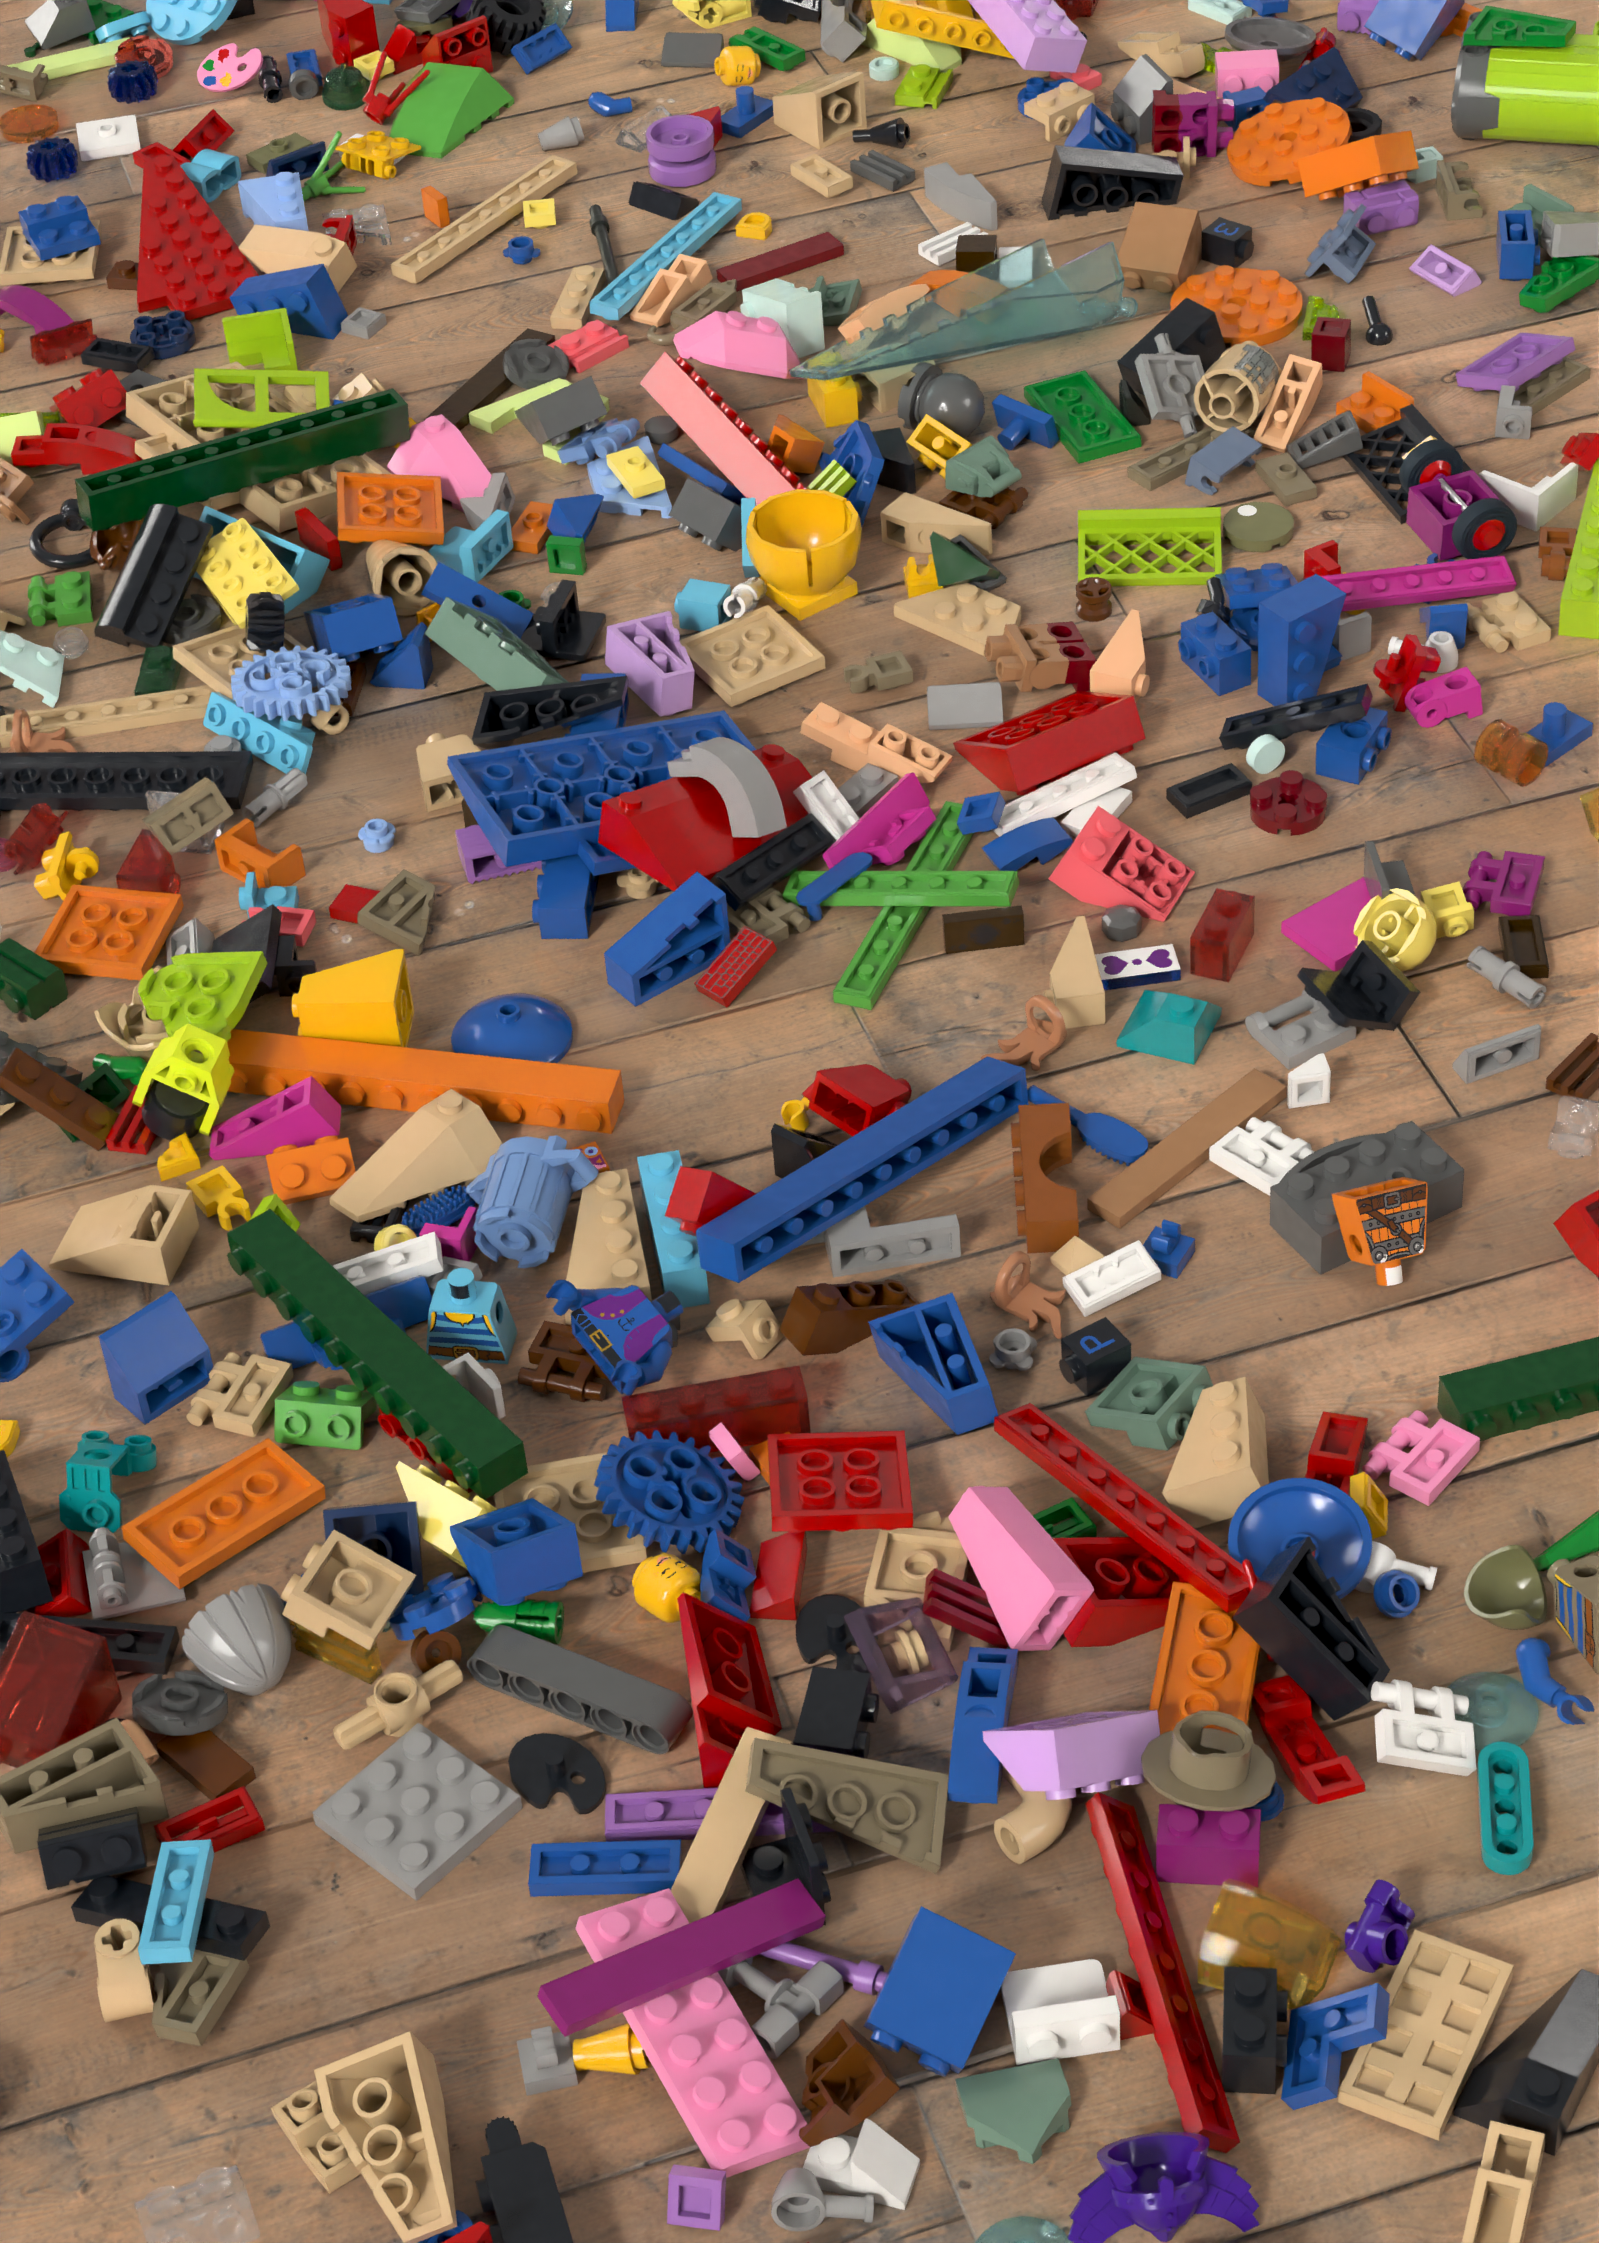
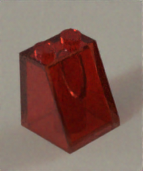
M23 1611L0 1659V1764L4 1763L18 1768L106 1723V1720L109 1719L123 1699L106 1637Z

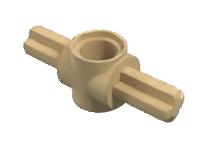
M445 1660L417 1678L403 1672H393L381 1677L374 1686V1694L366 1699L367 1708L334 1727L333 1734L337 1743L343 1750L352 1749L380 1731L388 1736L402 1737L417 1723L422 1724L423 1715L431 1709L430 1701L463 1681V1675L459 1666L454 1660Z

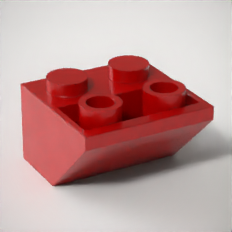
M482 15L433 35L421 52L423 67L427 62L480 67L484 68L488 73L493 72L487 18Z

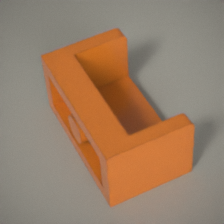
M245 818L214 840L220 870L244 883L246 882L247 872H255L258 888H269L272 886L288 887L306 876L301 847L292 844L279 854H276L261 846L257 842L254 822L248 818Z

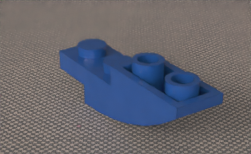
M970 1647L968 1659L963 1661L952 1737L948 1801L972 1804H998L1003 1764L983 1741L982 1731L1008 1727L1018 1670V1649Z

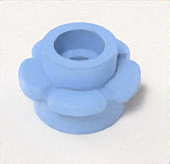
M371 819L359 830L358 837L360 840H363L364 848L367 851L381 853L389 850L394 845L396 829L393 824L383 819Z

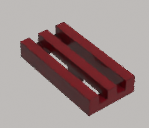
M936 1568L927 1575L923 1614L998 1648L1006 1649L1009 1646L984 1590Z

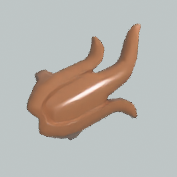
M23 708L15 710L12 721V739L9 742L11 749L6 753L77 751L69 742L64 741L66 735L64 727L54 733L33 732L28 712Z
M1042 995L1032 996L1025 1005L1028 1027L1013 1039H998L999 1047L1006 1053L986 1054L981 1057V1060L988 1056L1016 1066L1031 1060L1032 1070H1040L1039 1062L1058 1049L1067 1037L1065 1022L1061 1012L1047 997ZM1037 1006L1043 1009L1052 1022L1036 1019L1033 1014V1008Z
M1022 1251L1014 1252L1007 1258L998 1273L995 1290L990 1292L991 1300L1002 1310L1029 1323L1031 1332L1037 1330L1038 1319L1051 1325L1054 1337L1062 1339L1061 1315L1059 1309L1055 1306L1062 1303L1066 1290L1049 1292L1030 1282V1257ZM1022 1263V1273L1010 1277L1015 1268Z

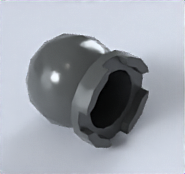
M927 362L918 363L911 370V372L915 373V376L909 386H902L898 400L897 414L899 418L905 421L903 427L914 431L927 414L962 438L969 437L980 425L985 414L984 396L976 382L963 374L942 373L938 366Z

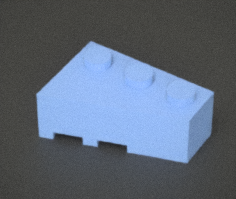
M280 172L275 176L237 181L243 215L246 218L250 217L254 222V226L257 224L309 231L299 172Z

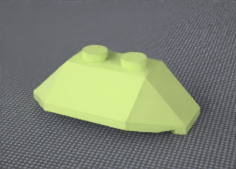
M875 18L867 24L866 39L861 45L912 65L926 64L933 68H940V72L947 73L948 69H955L962 65L961 47L880 29L876 27Z

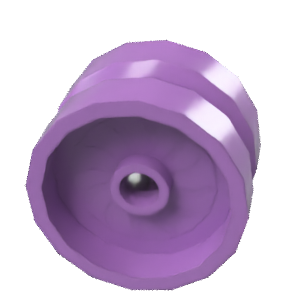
M674 115L657 120L647 128L646 145L650 153L648 158L649 174L654 181L670 187H687L700 184L715 174L717 165L716 153L713 149L714 130L708 120L694 115Z

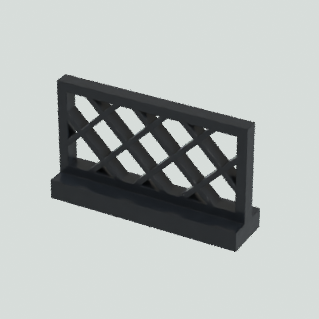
M1413 404L1400 409V420L1361 436L1363 449H1371L1368 455L1355 454L1354 452L1343 455L1344 459L1401 524L1406 523L1407 508L1403 510L1400 505L1403 501H1408V494L1402 485L1399 490L1385 489L1387 483L1401 484L1399 474L1393 473L1394 469L1401 468L1404 461L1401 458L1403 452L1408 453L1430 435L1438 440H1444ZM1396 434L1402 436L1400 441L1386 440ZM1380 450L1394 451L1392 457L1378 456ZM1463 461V472L1470 471L1471 468ZM1371 466L1386 467L1384 472L1369 471Z

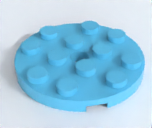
M146 0V11L151 21V27L159 36L175 45H191L202 41L201 36L209 30L213 29L216 31L226 21L237 0Z

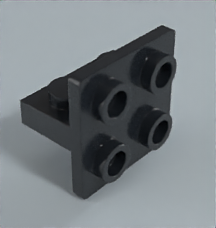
M561 580L555 593H551L548 606L537 608L521 640L536 650L542 657L561 658L568 661H584L606 623V615L604 613L579 611L576 581Z

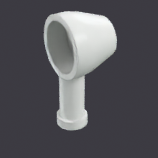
M1445 631L1433 632L1426 644L1422 646L1436 648L1441 657V663L1435 673L1450 672L1458 665V650L1454 638ZM1392 636L1388 647V654H1398L1403 640Z
M1372 1541V1553L1368 1569L1363 1579L1354 1589L1364 1593H1374L1375 1582L1382 1573L1399 1570L1413 1577L1418 1585L1425 1586L1424 1589L1431 1591L1437 1567L1430 1566L1428 1568L1397 1559L1395 1553L1389 1547Z

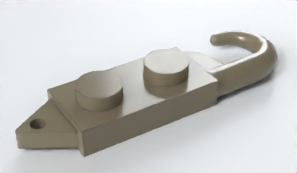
M736 279L718 284L708 283L671 312L670 323L675 329L673 332L666 335L655 334L657 327L653 325L647 331L648 339L652 343L661 346L675 345L673 341L675 334L715 311L725 312L737 302Z

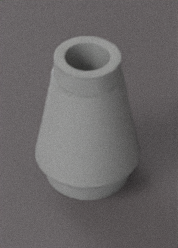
M567 116L537 134L543 151L579 146L578 142L585 140L577 117L570 119Z

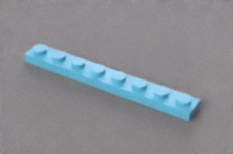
M713 192L590 301V313L602 316L606 320L619 321L639 302L660 268L669 270L679 254L691 256L742 210V199Z

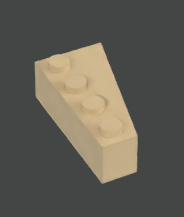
M620 1169L598 1173L593 1181L582 1188L566 1281L572 1283L576 1289H624L635 1285L652 1302L628 1170ZM570 1309L565 1313L566 1325L571 1326V1313L573 1312Z

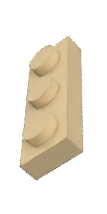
M589 265L573 267L550 316L551 328L578 330L585 326L590 315V301L600 293L606 280L605 268H593Z

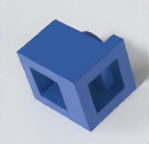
M1259 86L1234 93L1224 91L1223 99H1232L1234 101V120L1224 122L1229 127L1232 126L1235 132L1243 120L1264 111V108L1269 105V103L1263 100L1266 93Z

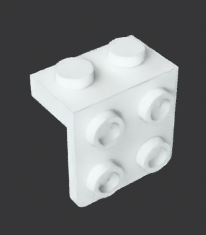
M1088 1959L1007 1972L1000 1989L1017 2066L1056 2058L1063 2059L1120 2050L1119 2007L1116 1995L1108 1996L1103 1968L1098 1960Z

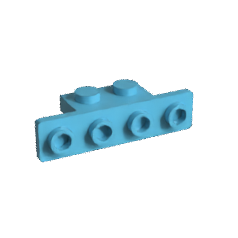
M219 692L211 693L203 725L218 735H226L237 739L242 749L251 751L256 757L286 774L293 768H298L306 774L313 750L312 744L315 732L303 726L302 720H298L295 716H290L287 721H283L282 716H276L274 719L268 720L267 714L256 718L254 711L244 713L243 707H237L236 702Z

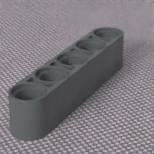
M495 1625L467 1661V1668L473 1678L488 1688L655 1754H665L668 1752L693 1715V1710L687 1700L670 1689L505 1625Z

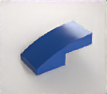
M1051 817L1017 827L991 841L982 849L998 871H1017L1035 857L1044 865L1073 843V840L1060 824Z
M715 1528L709 1534L702 1562L701 1601L747 1622L750 1619L745 1589L756 1578L751 1550Z

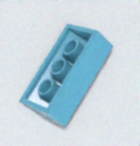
M208 506L204 507L199 521L212 525L213 534L211 538L223 531L227 525L238 520ZM250 525L300 588L299 591L284 600L285 615L318 591L330 559ZM195 572L193 577L202 580L198 573Z

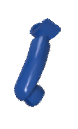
M1531 1637L1522 1640L1517 1645L1515 1652L1523 1684L1527 1692L1550 1707H1557V1714L1562 1722L1572 1725L1585 1724L1574 1715L1572 1704L1575 1702L1580 1709L1586 1712H1594L1593 1703L1583 1695L1568 1694L1565 1692L1566 1687L1551 1678L1547 1657H1550L1551 1651L1549 1645L1544 1640Z

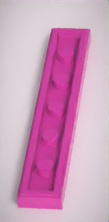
M1504 555L1321 576L1346 593L1341 612L1512 592L1517 585Z

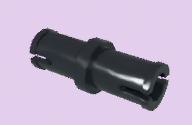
M266 55L263 56L258 81L261 88H263L264 98H267L266 100L270 103H276L283 96L281 89L282 76L280 71L277 70L276 60H273L272 56Z

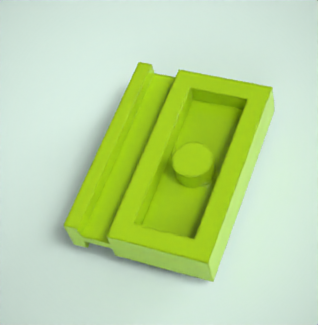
M926 64L911 66L894 94L895 105L924 108L926 104H930L932 109H937L953 82V69H948L947 73L940 72V68H933Z

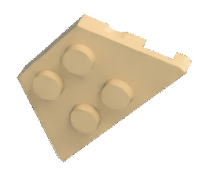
M969 583L956 584L894 604V617L985 656L984 650L987 636L1003 635L1005 624H1016L1019 627L1022 618L1020 605Z
M934 1511L913 1519V1528L880 1529L864 1591V1607L908 1632L915 1629L924 1641L942 1651L950 1652L955 1628L922 1613L926 1577L934 1568L964 1582L967 1579L970 1562L949 1520V1516L941 1518L939 1511Z

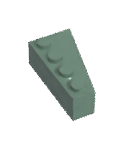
M449 597L445 598L424 633L496 691L569 683L498 618Z

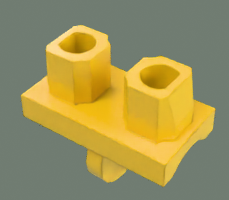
M69 831L59 834L55 848L43 852L41 861L46 872L36 875L34 886L44 900L60 896L64 901L73 884L81 885L83 879L91 878L98 872L100 864L98 856L88 847L75 848L72 842L73 836Z

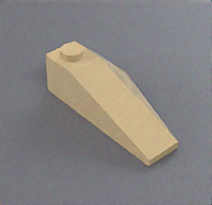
M255 224L238 247L246 258L266 274L324 264L337 293H339L357 268V264L346 242L319 232Z
M450 1089L422 1106L329 1198L330 1205L359 1223L388 1214L391 1209L396 1207H402L403 1209L407 1204V1200L428 1194L431 1199L432 1194L439 1197L438 1192L441 1191L444 1194V1188L461 1182L468 1186L478 1175L484 1173L490 1156L495 1154L503 1143L481 1107L453 1089Z
M409 2031L315 2069L314 2073L325 2120L344 2145L349 2158L370 2186L375 2199L403 2243H418L457 2227L445 2106L434 2055Z

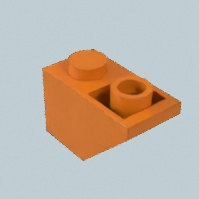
M778 414L768 441V449L785 462L781 467L786 466L793 472L814 474L825 442L786 416Z

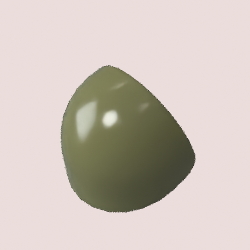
M1508 1545L1494 1550L1481 1558L1468 1574L1464 1587L1465 1602L1469 1609L1477 1616L1497 1627L1508 1630L1529 1629L1545 1621L1547 1616V1597L1544 1583L1537 1565L1524 1547Z

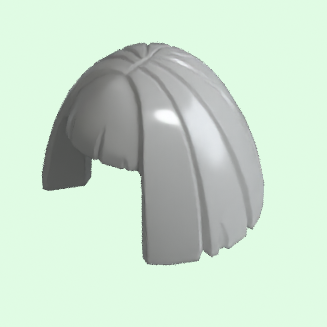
M253 1584L242 1586L237 1592L231 1590L230 1595L222 1594L205 1606L206 1611L199 1610L188 1623L190 1628H185L184 1630L185 1635L182 1636V1649L187 1658L211 1680L223 1687L249 1696L260 1695L280 1681L290 1658L291 1627L289 1618L282 1615L285 1605L276 1589L274 1590L273 1587L267 1584H257L256 1587Z

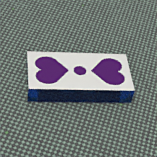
M1173 944L1095 954L1104 991L1181 980V969Z

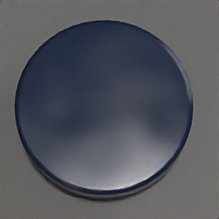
M178 310L168 312L166 316L154 318L140 316L134 320V329L130 334L132 344L153 347L154 359H167L181 355L188 351L196 341L192 323L185 319L184 312Z

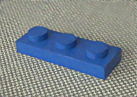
M681 1840L531 1844L528 1881L530 1897L649 1894L668 1888L671 1890L682 1867Z

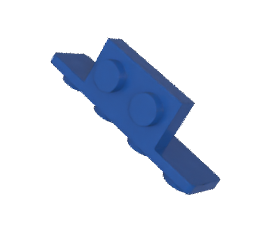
M421 1275L364 1295L404 1332L406 1327L428 1320L432 1296L426 1278ZM294 1321L263 1332L260 1335L267 1358L291 1363L293 1369L314 1361L324 1368L330 1367L331 1370L343 1369L342 1366L335 1367L328 1359L324 1349L317 1343L311 1344L308 1342L300 1327Z

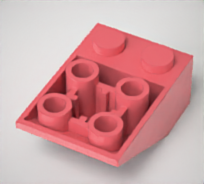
M1098 806L1048 879L1081 902L1105 908L1119 904L1132 906L1138 910L1142 917L1164 922L1195 871Z

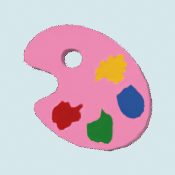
M235 43L224 45L210 53L200 64L197 71L198 81L203 88L212 92H227L237 89L248 83L258 74L263 63L261 51L254 48L238 58L236 57L238 46ZM247 65L245 70H239L241 66Z

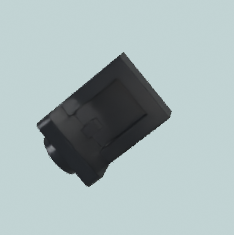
M295 935L279 936L274 969L280 997L293 996V993H299L302 976L317 972L314 960H298Z

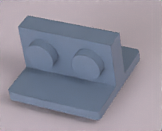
M1361 203L1354 212L1349 208L1337 221V226L1334 230L1328 229L1318 241V246L1307 258L1310 265L1305 271V275L1310 277L1324 263L1336 276L1341 277L1348 284L1357 276L1376 245L1372 239L1355 226L1366 210V206Z

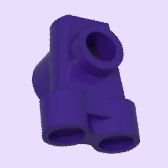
M1378 1879L1374 1882L1364 1900L1366 1906L1359 1921L1350 1923L1345 1932L1346 1948L1344 1951L1358 1969L1368 1973H1374L1381 1963L1393 1966L1399 1964L1408 1945L1407 1930L1415 1917L1414 1911L1399 1899V1890L1385 1880Z

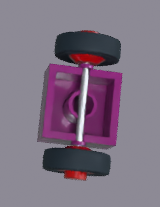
M1429 440L1415 447L1406 456L1399 472L1400 483L1408 494L1406 523L1433 553L1438 554L1440 561L1452 559L1460 555L1467 559L1494 557L1500 555L1511 544L1517 531V519L1513 511L1494 494L1473 470L1463 472L1462 458L1451 444L1444 440Z

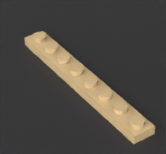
M555 155L550 156L391 264L392 275L415 284L423 281L434 271L442 268L453 258L464 253L472 245L483 240L491 232L505 225L506 222L519 213H522L523 201L540 200L578 174L576 162Z

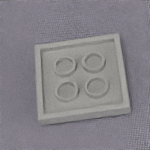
M417 1723L312 1813L316 1826L417 1901L522 1809V1802L519 1794L426 1727Z

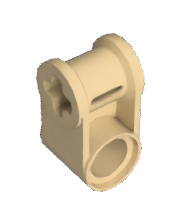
M124 1918L106 1922L95 1934L94 1944L98 1968L97 1990L105 2023L153 2012V2004L156 2002L149 1964H141L138 1952L140 1932L137 1925Z

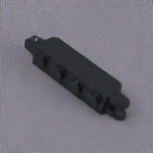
M502 2116V2118L497 2117L495 2120L491 2119V2123H487V2128H485L486 2141L490 2152L489 2155L481 2157L485 2178L477 2180L475 2183L483 2213L494 2211L497 2223L489 2225L493 2243H573L546 2148L534 2142L522 2145L517 2126L514 2125V2121H510L509 2117L504 2118Z

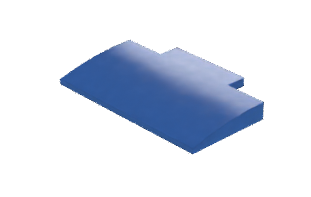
M725 710L448 756L447 765L474 818L506 867L578 854L593 876L637 868L598 843L602 801L617 797L624 792H632L673 778L670 777L667 762L682 757L681 751L688 749L689 746L716 737H725L739 742L750 751L756 749Z

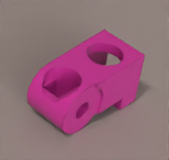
M1467 666L1412 687L1405 697L1406 708L1416 722L1425 728L1434 727L1444 718H1450L1461 713H1465L1468 719L1483 714L1481 686Z

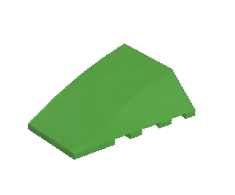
M427 62L403 89L404 91L425 70L430 71L429 76L398 106L389 137L407 138L409 143L421 146L420 150L407 155L442 159L466 141L465 135L467 133L479 131L482 128L481 122L487 118L490 120L495 119L500 115L499 109L501 107L509 108L512 106L514 98L484 68Z

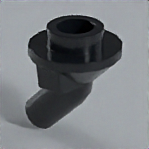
M1212 577L1206 583L1210 600L1201 599L1195 613L1201 615L1213 611L1224 623H1229L1232 610L1224 606L1225 598L1221 580L1217 577Z

